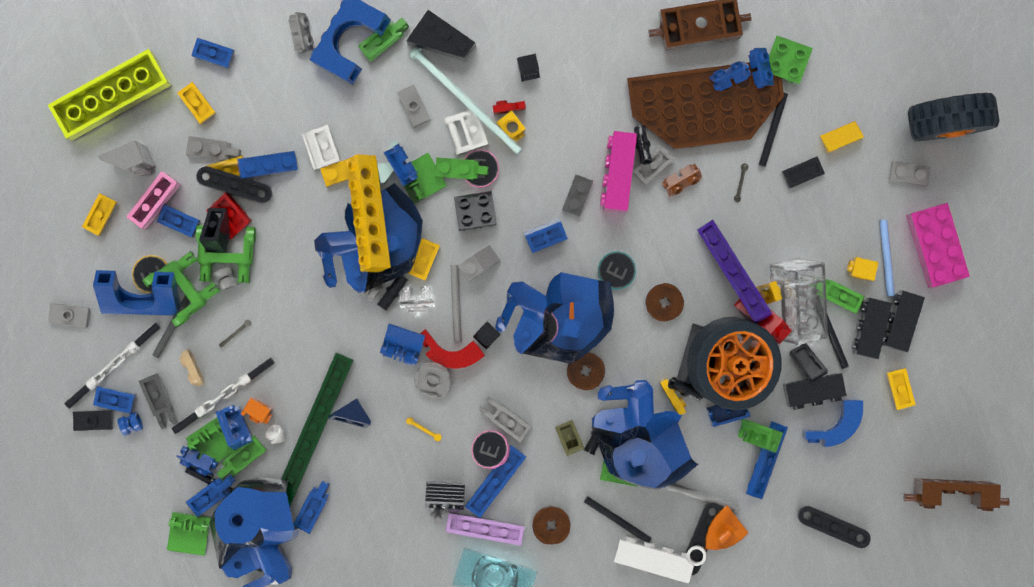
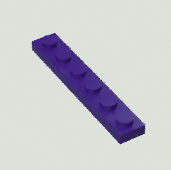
M711 220L697 229L753 321L757 324L772 315L773 313L715 221Z

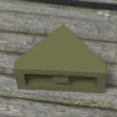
M573 420L555 427L566 456L585 449Z

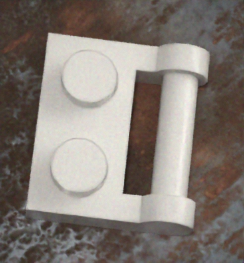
M471 110L444 119L445 124L449 127L456 148L454 150L456 156L489 145L481 120ZM456 121H461L468 142L466 146L462 145L455 124Z

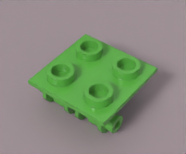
M776 36L769 55V63L773 75L786 79L788 83L800 84L813 48Z
M429 153L411 162L418 172V178L404 185V188L414 204L447 186L442 177H435L436 165Z
M217 417L185 438L190 450L195 449L200 452L199 460L205 454L216 459V462H220L235 451L227 445Z
M172 512V518L168 524L170 531L167 550L205 556L210 517H197L196 515Z

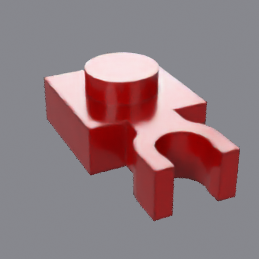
M507 100L497 101L496 105H492L494 115L509 113L511 110H526L525 101L507 103Z

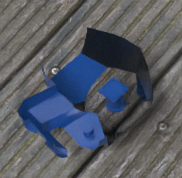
M395 183L381 190L391 268L381 272L360 271L356 232L353 223V208L347 202L345 221L349 231L321 233L314 240L315 251L321 257L325 274L322 277L328 287H336L337 283L333 263L334 255L342 257L347 283L358 293L366 292L411 271L421 240L423 220L415 204Z
M560 272L549 283L546 296L523 281L512 282L507 290V303L501 316L497 317L495 328L499 332L505 330L515 307L520 306L524 311L513 335L514 346L517 352L522 355L526 354L572 364L597 346L612 329L614 301L611 282ZM571 302H574V320L569 319ZM551 313L554 314L558 322V332L552 342L548 340Z
M636 380L634 384L612 387L608 385L600 388L598 392V399L600 400L627 399L629 402L628 408L601 410L592 418V430L610 474L619 480L639 487L659 490L676 483L699 465L691 458L678 422L682 415L672 411L654 414L653 388L647 380Z
M269 477L243 480L226 495L211 516L209 524L219 569L223 570L225 576L239 578L259 568L264 572L263 577L243 587H266L270 584H283L292 577V566L279 546L280 544L292 541L301 531V529L294 530L286 494L289 480Z

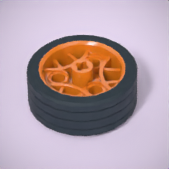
M723 317L705 325L695 335L687 354V372L695 390L705 399L730 410H745L764 401L776 387L782 370V357L774 337L765 328L737 317ZM750 337L753 341L746 351L742 345ZM729 342V348L724 350L725 343ZM710 357H715L714 367H709ZM755 361L754 367L750 369V363ZM725 375V381L720 383V378ZM745 379L746 386L740 389L738 383Z

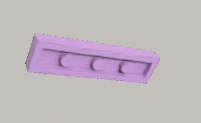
M449 512L445 532L521 546L525 526Z

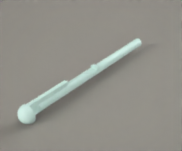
M414 47L410 52L411 58L413 60L415 58L419 59L434 76L518 155L522 148L421 53L423 51L421 47Z

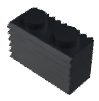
M426 481L425 508H429L430 511L448 509L449 512L464 510L465 483Z

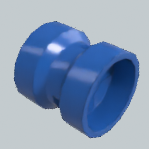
M137 412L131 413L129 417L123 416L117 420L123 436L130 435L132 431L138 432L143 430L142 420Z

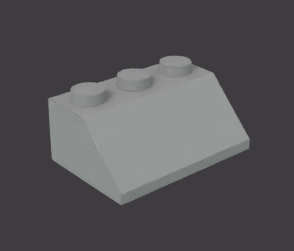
M135 140L98 156L102 161L137 175L140 174L141 176L151 173V169L155 168L147 146Z

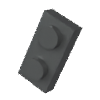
M575 174L562 210L580 217L593 180Z

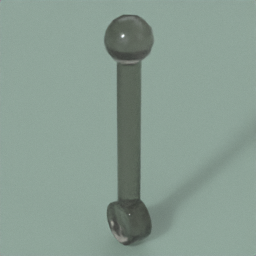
M746 163L741 165L740 181L737 194L734 196V201L737 203L741 201L740 193L745 172L749 168Z
M245 320L240 328L219 344L220 348L225 346L244 328L251 326V321Z

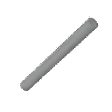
M450 265L455 342L461 341L458 265Z
M675 483L664 487L665 489L707 503H717L722 508L728 505L731 511L736 513L739 508L737 504Z

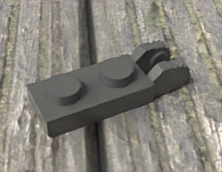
M158 373L140 380L139 384L161 429L166 428V422L161 415L163 412H167L169 420L173 425L178 423Z

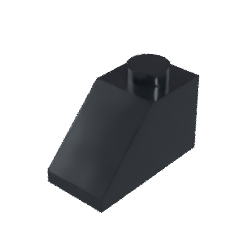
M209 208L199 241L208 253H225L230 239L228 210L226 208Z

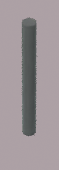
M186 295L179 305L178 313L188 307L190 303ZM172 320L152 354L156 358L160 357L176 328Z

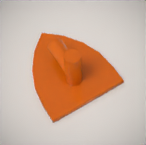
M728 505L712 520L706 535L705 549H726L738 543L748 534V531Z

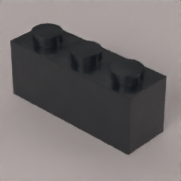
M904 290L895 294L892 302L894 308L893 312L890 311L889 324L885 331L883 346L902 352L909 351L925 297Z
M866 298L862 302L860 312H862L861 320L858 319L856 324L857 337L853 339L851 345L853 354L879 359L892 303L873 298Z
M842 373L824 375L812 383L809 379L783 384L787 407H793V410L802 409L804 404L809 403L812 406L822 405L824 400L829 399L831 402L841 401L843 396H847Z

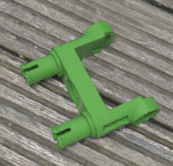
M197 225V262L200 264L199 281L212 282L211 270L214 263H235L238 265L237 282L250 283V266L253 264V245L256 241V227L247 226L243 254L208 253L199 241L203 225Z
M189 251L179 260L171 261L159 271H155L174 272L176 283L192 303L176 315L177 317L172 320L176 328L188 321L190 316L206 305L207 300L220 292L214 282L199 292L185 275L184 270L198 261L192 251ZM154 272L142 280L146 287L152 285Z

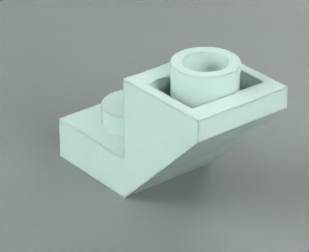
M391 142V147L388 150L399 144V142ZM389 162L378 164L381 184H386L395 172Z

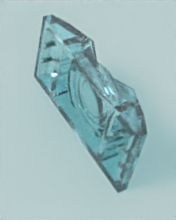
M464 548L452 585L457 587H533L537 571L486 553Z

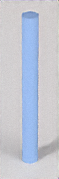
M879 220L887 296H895L887 220Z

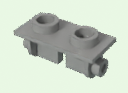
M295 12V14L289 16L290 19L288 20L291 33L298 32L297 36L292 37L294 49L297 50V53H304L305 50L313 51L314 41L309 30V19L306 13Z

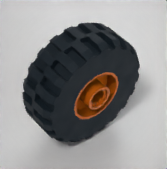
M988 92L926 101L911 106L907 113L910 133L914 141L938 140L974 134L997 128L1000 122L996 97Z

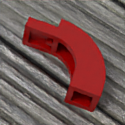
M427 329L420 333L425 335L424 347L427 348L429 346L431 348L425 353L426 356L433 362L441 364L446 368L468 367L485 356L474 340L459 351H447L437 344Z

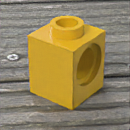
M512 110L496 122L516 142L525 136L523 132L526 131V128ZM510 123H515L518 126V130L511 133L507 130V126Z
M853 257L848 262V276L875 281L879 262Z

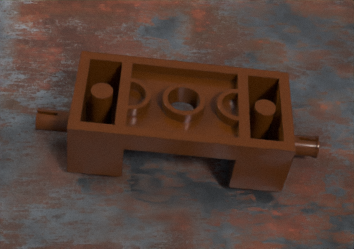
M714 0L660 9V26L657 29L648 30L649 38L661 36L664 49L668 51L684 48L685 45L721 40L722 42L740 39L743 35L741 22L752 21V18L750 17L751 13L739 14L737 0ZM698 18L706 20L707 25L704 28L696 25Z
M914 478V494L904 493L903 495L904 502L919 503V506L926 509H935V505H942V492L945 494H955V491L971 495V504L976 505L977 509H982V511H994V508L1009 506L1010 504L1009 498H1000L1001 485L991 481Z

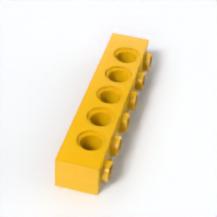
M356 154L346 159V168L349 177L351 206L354 216L353 223L358 247V262L361 272H381L391 268L377 159L376 155Z

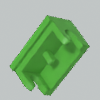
M742 419L738 433L739 438H743V441L769 451L777 452L783 435L782 432Z

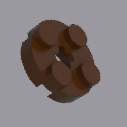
M662 283L649 290L645 299L647 312L654 319L666 322L675 319L681 314L684 307V299L676 286ZM664 297H667V301L670 302V305H666L665 308H662V304L659 303L660 299H664Z
M588 352L574 363H568L567 377L576 388L592 390L603 381L605 366L603 361L595 354ZM583 366L591 368V372H589L587 377H585V374L580 373L583 370Z
M551 505L544 507L533 518L532 527L534 535L544 544H559L570 533L571 524L569 516L559 507ZM554 520L556 522V529L553 530L551 528L550 530H548L547 522H552Z

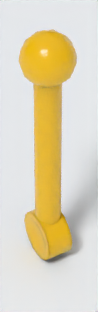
M411 417L406 419L408 425L412 424L431 435L435 441L441 440L440 434H435L414 422Z

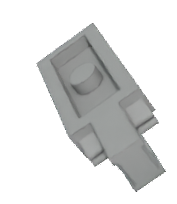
M193 136L188 137L186 155L221 161L228 160L230 156H240L241 150L231 148V143L226 141Z

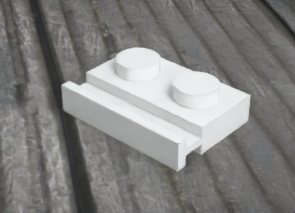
M329 125L302 133L314 170L341 162Z

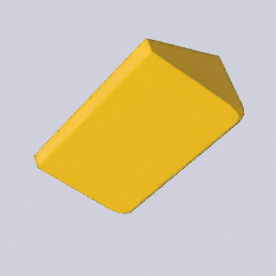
M856 121L820 135L826 152L829 153L864 138V135Z

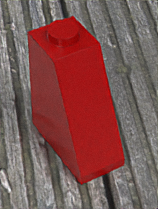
M739 298L734 306L746 320L755 323ZM771 310L773 314L757 323V325L765 328L774 337L777 344L780 345L792 330L782 318Z

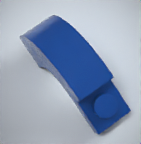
M841 400V413L838 422L827 430H802L803 439H808V443H820V439H822V446L831 447L845 442L856 432L861 423L863 400Z

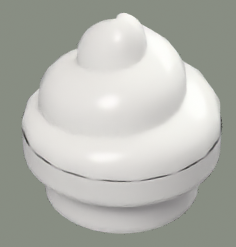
M272 425L267 430L265 437L270 443L278 444L285 441V432L281 426Z

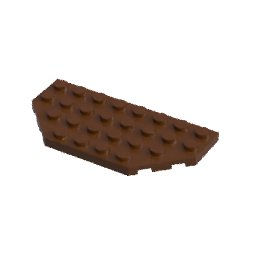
M750 62L746 64L749 65L747 69H749L751 76L735 84L733 78L730 79L732 86L722 91H715L713 87L715 83L709 77L715 71L730 68L731 65L627 78L631 115L674 150L751 140L783 99L782 78L773 75V86L757 89V85H754L752 72L758 71V69H751Z

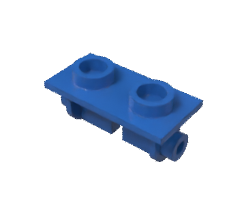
M754 48V50L749 51L750 55H748L751 69H758V71L752 72L754 85H757V89L773 86V73L770 68L767 49Z
M738 61L731 64L730 68L715 71L709 79L715 83L713 84L715 91H722L732 86L730 79L733 78L735 84L747 80L751 73L747 69L749 68L748 64L744 61Z
M397 144L392 149L384 152L403 186L418 178V172L411 161L406 163L405 160L408 159V156L402 146L400 147Z
M188 446L182 447L180 451L182 456L176 455L180 460L179 464L187 468L193 466L197 468L196 472L203 476H207V474L213 476L214 474L211 469H216L218 465L216 459L205 454L201 456L200 460L197 459L200 452L195 449L190 450Z

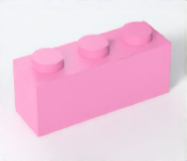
M161 171L127 215V218L141 229L147 230L161 212L164 204L168 203L181 184L167 173Z

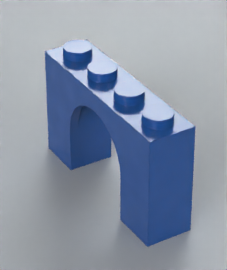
M342 0L340 9L332 17L330 26L322 34L321 41L313 49L309 60L353 86L362 68L341 56L339 52L340 37L347 29L353 26L366 27L382 36L391 19L385 13L361 0Z
M96 270L93 288L101 314L173 316L178 314L180 297L174 272H154L153 292L138 295L130 293L120 286L116 271Z

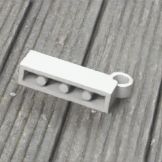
M626 536L625 539H620L614 562L689 584L694 566L702 565L705 562L707 552L702 546L696 545L691 547L687 553L682 552L679 555L675 554L671 548L663 547L661 550L655 548L653 543L644 542V544L636 542L637 539ZM698 549L703 553L702 561L695 562L691 559L692 550Z

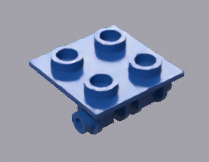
M388 324L380 353L389 358L395 355L393 360H396L397 356H399V362L404 358V363L411 366L412 364L416 365L425 335Z

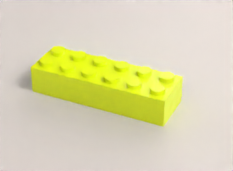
M147 49L48 104V107L65 138L73 141L170 87L172 84L154 52Z

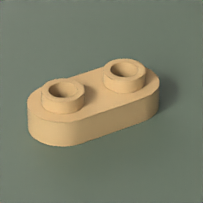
M190 349L181 352L180 362L184 368L187 367L189 374L187 377L191 385L195 384L198 387L205 384Z

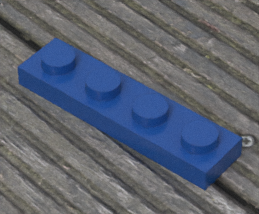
M771 421L769 428L783 433L777 452L761 448L746 494L763 499L788 429L787 426Z
M511 445L506 462L490 472L465 507L481 518L527 456Z

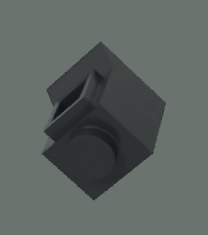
M536 53L517 58L522 82L540 78Z
M487 321L473 338L487 350L501 334Z

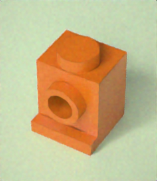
M251 397L241 415L246 416L249 414V419L253 422L268 424L273 416L271 414L273 409L255 397Z

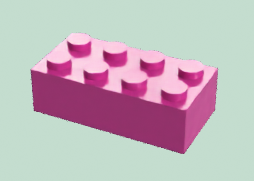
M614 131L612 136L609 135L607 149H610V155L607 154L604 168H608L607 174L603 175L602 187L606 188L605 193H602L600 198V206H603V211L626 213L628 211L637 139L636 133Z
M948 203L906 215L928 288L970 277Z

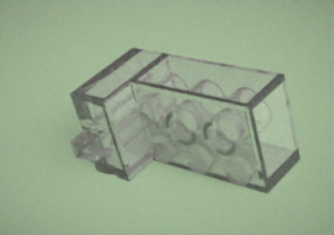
M796 258L770 264V282L776 281L781 287L782 319L792 330L783 341L801 345L828 338L825 262Z

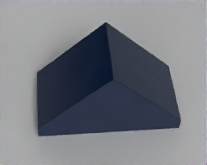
M357 398L329 415L331 420L361 428L371 425V420Z

